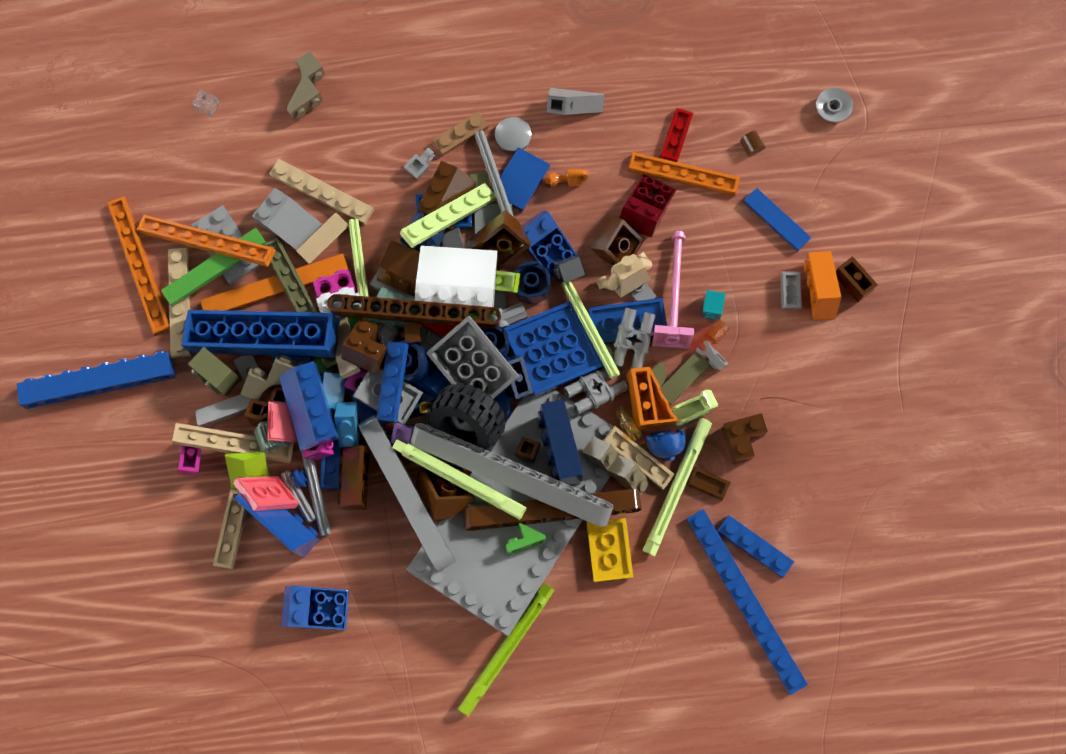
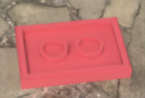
M279 476L236 478L233 482L254 511L296 508L299 504L298 500Z

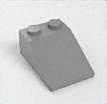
M277 188L272 190L252 215L258 225L275 237H278L295 251L323 225Z

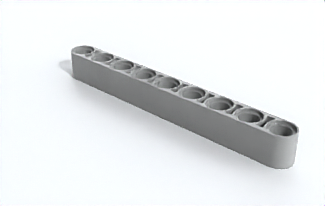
M376 415L358 424L437 572L456 562L396 450L392 448L393 445L380 421L376 419Z

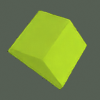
M265 452L225 454L231 488L237 489L233 484L236 478L269 477Z

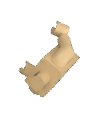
M644 252L638 256L635 254L625 256L611 268V276L608 280L606 276H603L595 281L599 289L615 290L621 298L651 280L647 270L651 269L652 262Z

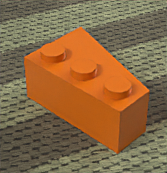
M808 252L807 260H804V271L807 272V285L809 287L813 321L836 319L841 301V293L832 252Z
M631 368L626 377L635 430L673 426L678 419L672 413L669 407L670 404L662 394L661 387L651 368Z

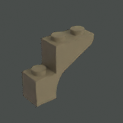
M311 51L295 61L302 77L287 106L293 121L297 118H302L307 111L318 107L323 101L320 92L313 83L320 81L326 74L322 65Z
M276 355L269 374L259 368H250L240 395L259 400L267 388L281 384L279 376L294 367L306 363H298L286 355Z
M595 437L591 438L582 452L587 460L608 472L627 490L638 489L641 495L646 490L649 481L635 461L618 455L611 444Z

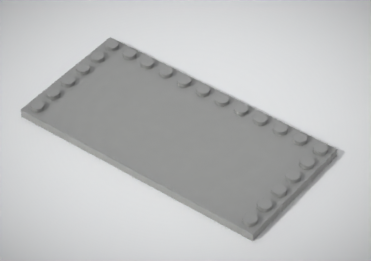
M554 389L536 397L533 394L524 396L507 420L505 430L491 452L551 477L552 466L547 464V447H543L541 436L543 434L542 428L539 429L537 425V411H540V406L543 403L564 399L584 473L581 484L572 487L589 494L600 493L611 475L602 468L590 463L582 452L592 437L603 440L613 428V425L588 410L577 415L573 409L575 402ZM522 437L541 443L534 463L525 462L515 455ZM474 472L470 475L473 479L516 502L537 500ZM473 495L474 501L465 508L492 504ZM462 510L453 518L440 520L437 524L456 562L437 572L422 546L406 571L508 637L583 519L525 525L546 536L545 543L507 556L505 544H508L510 539L516 537L522 539L518 526L466 531Z

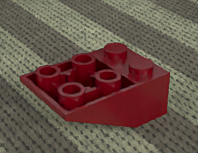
M643 174L624 204L619 218L623 219L632 229L652 238L677 189Z

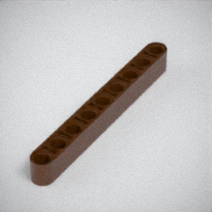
M333 294L327 301L330 312L335 316L457 326L470 313H476L478 318L474 322L479 328L495 329L501 323V312L495 307ZM335 302L342 303L340 308L335 309L332 307ZM359 303L362 306L359 310H353V304ZM374 305L381 306V309L377 312L371 310ZM399 307L401 310L398 313L390 312L391 308ZM418 308L420 312L417 315H412L410 310ZM438 310L439 315L433 317L429 315V312ZM455 311L459 316L457 318H450L449 313ZM493 314L496 315L498 319L492 322L489 321L487 317Z
M638 489L591 494L613 505L611 515L635 513L642 510ZM539 500L518 502L526 507V511L520 520L493 505L463 509L466 531L518 526L519 523L530 525L581 519Z

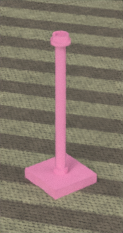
M682 231L673 232L671 240L674 241L670 326L655 325L652 338V346L690 349L694 336V328L677 327L682 242L686 238Z

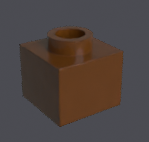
M420 323L404 324L405 331H401V341H410L422 346Z

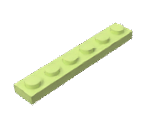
M484 183L401 229L400 235L412 248L495 201L496 195Z

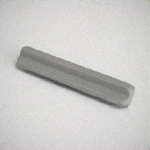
M289 470L283 472L281 478L298 500V508L307 523L315 521L316 516L302 490L291 479L292 473Z

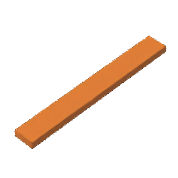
M124 196L107 202L152 334L155 336L170 330V321L139 233L136 230L137 228L128 202Z
M145 214L136 229L140 234L266 267L269 266L275 253V249L269 246Z
M342 253L295 270L304 287L312 285L319 277H328L334 275L338 270H349ZM275 275L202 299L200 302L203 310L233 311L284 294L285 291Z

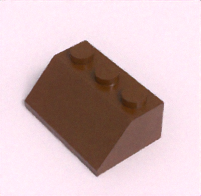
M441 161L417 208L418 213H423L425 217L473 190L476 181L458 167ZM457 222L447 227V229L453 230Z
M504 210L468 239L465 249L497 251L496 271H500L527 250L531 243L519 221Z
M391 240L380 263L377 281L415 297L420 252Z
M365 446L344 448L343 454H340L342 473H339L338 481L339 485H341V493H338L337 502L342 509L367 510L370 452Z
M455 464L449 465V466H451V467H453V468L459 470L458 467H457ZM419 466L416 487L433 520L453 518L474 501V496L470 492Z

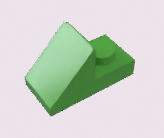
M519 523L518 528L522 539H519V537L510 539L508 544H505V551L507 556L541 545L545 543L546 536Z

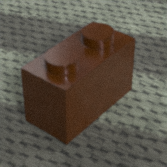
M853 256L836 270L837 279L858 303L878 286Z

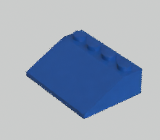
M241 494L234 498L293 553L305 557L320 541L316 537L318 532L311 526L305 527L302 524L304 520L297 513L292 515L288 511L289 509L254 511Z

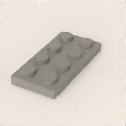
M224 205L191 224L195 228L238 239L243 236ZM209 252L211 256H214L216 254ZM242 260L224 272L223 275L228 283L232 285L262 265Z

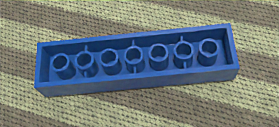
M188 310L181 346L190 353H199L205 347L212 354L335 357L340 320L333 313Z

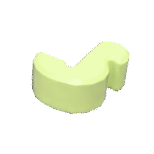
M711 390L701 391L699 396L671 408L672 413L678 419L675 424L682 426L692 420L708 415L717 409L718 403Z

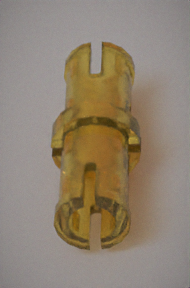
M623 406L619 407L621 413L616 408L614 415L619 420L621 428L627 432L632 441H636L634 434L639 439L642 433L635 425L633 417L629 416Z

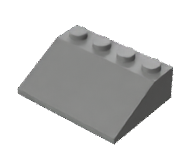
M470 316L465 318L426 352L451 384L464 383V385H473L474 388H480L485 394L492 396V399L496 398L519 377L517 372Z

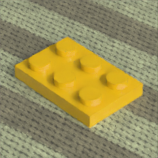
M626 518L609 520L607 526L604 527L587 522L594 582L633 578Z

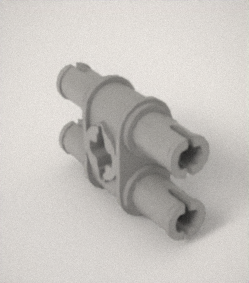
M625 308L622 324L618 326L619 330L616 342H614V347L616 348L613 361L615 365L623 366L627 350L633 349L634 355L631 368H641L643 366L645 354L649 353L648 348L651 336H653L651 330L655 318L654 314L644 312L641 327L636 330L633 327L637 310ZM633 334H636V338L641 341H635L634 344H631V341L626 337H633Z
M603 369L601 371L595 370V372L589 375L579 377L577 382L564 387L563 391L567 398L581 392L585 393L587 398L573 404V409L578 415L590 408L597 409L598 406L606 402H612L616 396L628 391L627 383L623 380L609 387L605 381L610 379V376L606 369Z

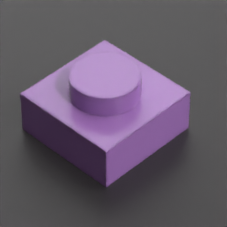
M399 423L394 424L391 443L394 444L396 440H399L405 444H410L414 427Z

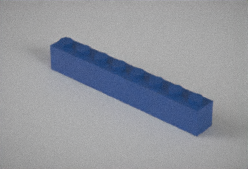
M158 351L155 352V355H139L136 359H120L117 363H101L98 367L93 368L89 366L81 367L80 370L74 372L66 370L62 371L59 375H43L40 379L27 378L23 382L17 383L19 405L25 409L175 379L174 359L168 352Z

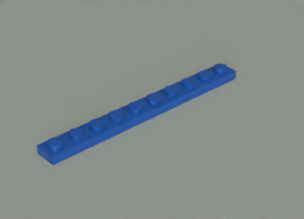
M702 509L686 518L789 695L807 686L808 684L705 510Z

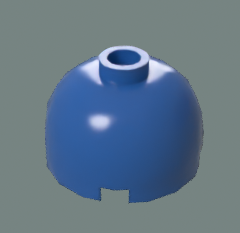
M676 429V433L665 430L652 433L650 437L645 436L648 449L652 455L657 458H663L664 461L675 460V456L684 450L686 444L683 429Z

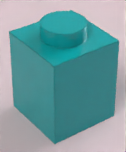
M707 290L701 317H705L709 321L720 320L726 293Z

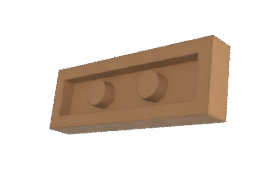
M478 111L434 138L433 143L441 155L445 156L474 138L475 132L485 131L489 126Z

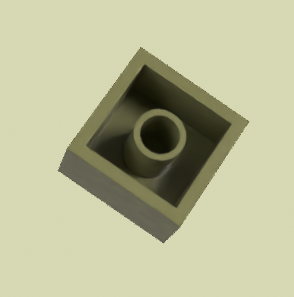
M205 347L188 364L193 368L191 372L218 395L222 393L227 396L241 381L230 368Z

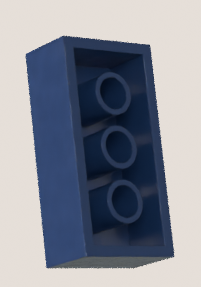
M562 399L543 403L540 406V411H537L538 417L536 419L538 428H542L543 435L541 440L543 447H547V464L552 466L551 478L570 486L579 485L584 473L565 401Z

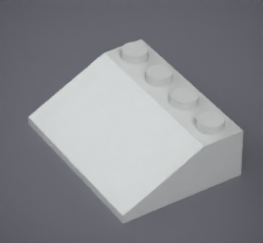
M421 246L415 301L494 307L497 251Z

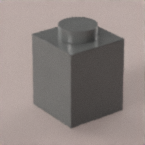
M572 256L553 264L555 267L553 269L554 276L560 282L565 283L585 275L580 258L577 256Z

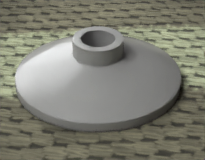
M828 88L818 96L816 109L824 120L834 123L842 122L852 113L853 101L846 91L840 88ZM830 106L836 107V110L831 109Z

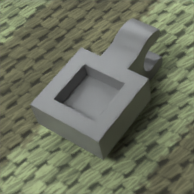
M427 148L420 157L415 154L406 163L404 169L418 181L430 168L427 163L435 158L434 152Z
M705 340L703 342L707 347L705 351L700 347L696 348L699 354L707 355L710 359L708 362L714 369L723 370L729 365L719 352L713 349L709 341Z

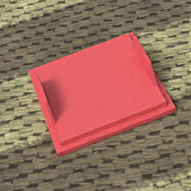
M268 402L267 440L298 442L287 403Z

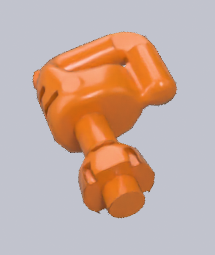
M568 169L566 171L567 175H558L550 172L549 177H545V182L550 184V187H555L561 182H567L569 187L580 186L588 179L589 172L580 169Z

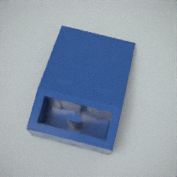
M542 210L522 225L531 243L526 252L534 261L549 271L550 278L554 276V263L572 256L579 257L548 211Z
M285 586L281 627L346 630L349 590Z

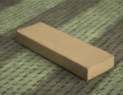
M334 213L296 252L308 264H311L349 225L337 213Z

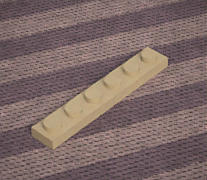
M280 159L277 160L269 173L276 180L351 219H358L359 223L366 225L374 212L373 207Z
M187 248L168 249L170 285L189 272V250ZM190 296L173 307L169 303L170 355L173 359L191 357V353L181 346L187 311L190 310Z
M180 423L175 424L172 444L230 454L261 452L255 436ZM293 444L265 452L266 460L290 463Z

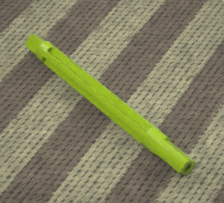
M545 583L542 585L510 635L503 641L470 689V692L459 706V711L467 716L471 714L555 591Z

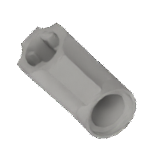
M521 302L504 310L499 309L501 312V323L499 326L501 328L528 318ZM493 314L487 317L488 320L492 322L498 319L497 316Z

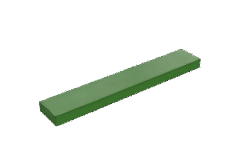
M257 228L239 238L267 245ZM215 254L161 291L173 307L242 260Z

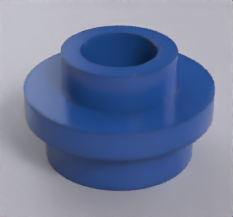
M297 469L294 470V473L291 475L294 484L298 488L307 486L306 481L308 479L306 474L302 470L300 472Z

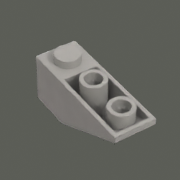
M550 88L547 113L569 115L603 112L605 94Z

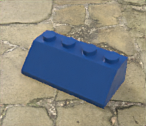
M312 361L294 367L279 376L300 450L303 451L338 440L339 437L317 365Z

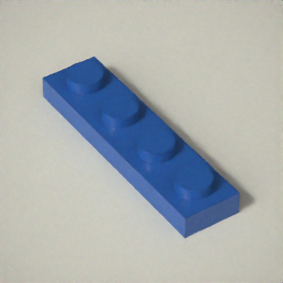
M387 343L377 420L397 422L409 346L406 343Z
M730 515L727 516L717 530L718 533L781 578H784L795 562Z

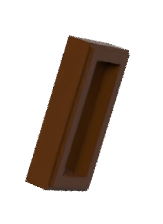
M694 466L687 485L723 501L731 482Z

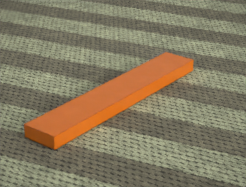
M632 152L628 171L731 196H736L740 177L635 152Z

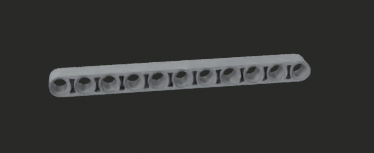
M415 424L410 441L412 446L602 527L607 526L613 510V505L610 502L429 425Z

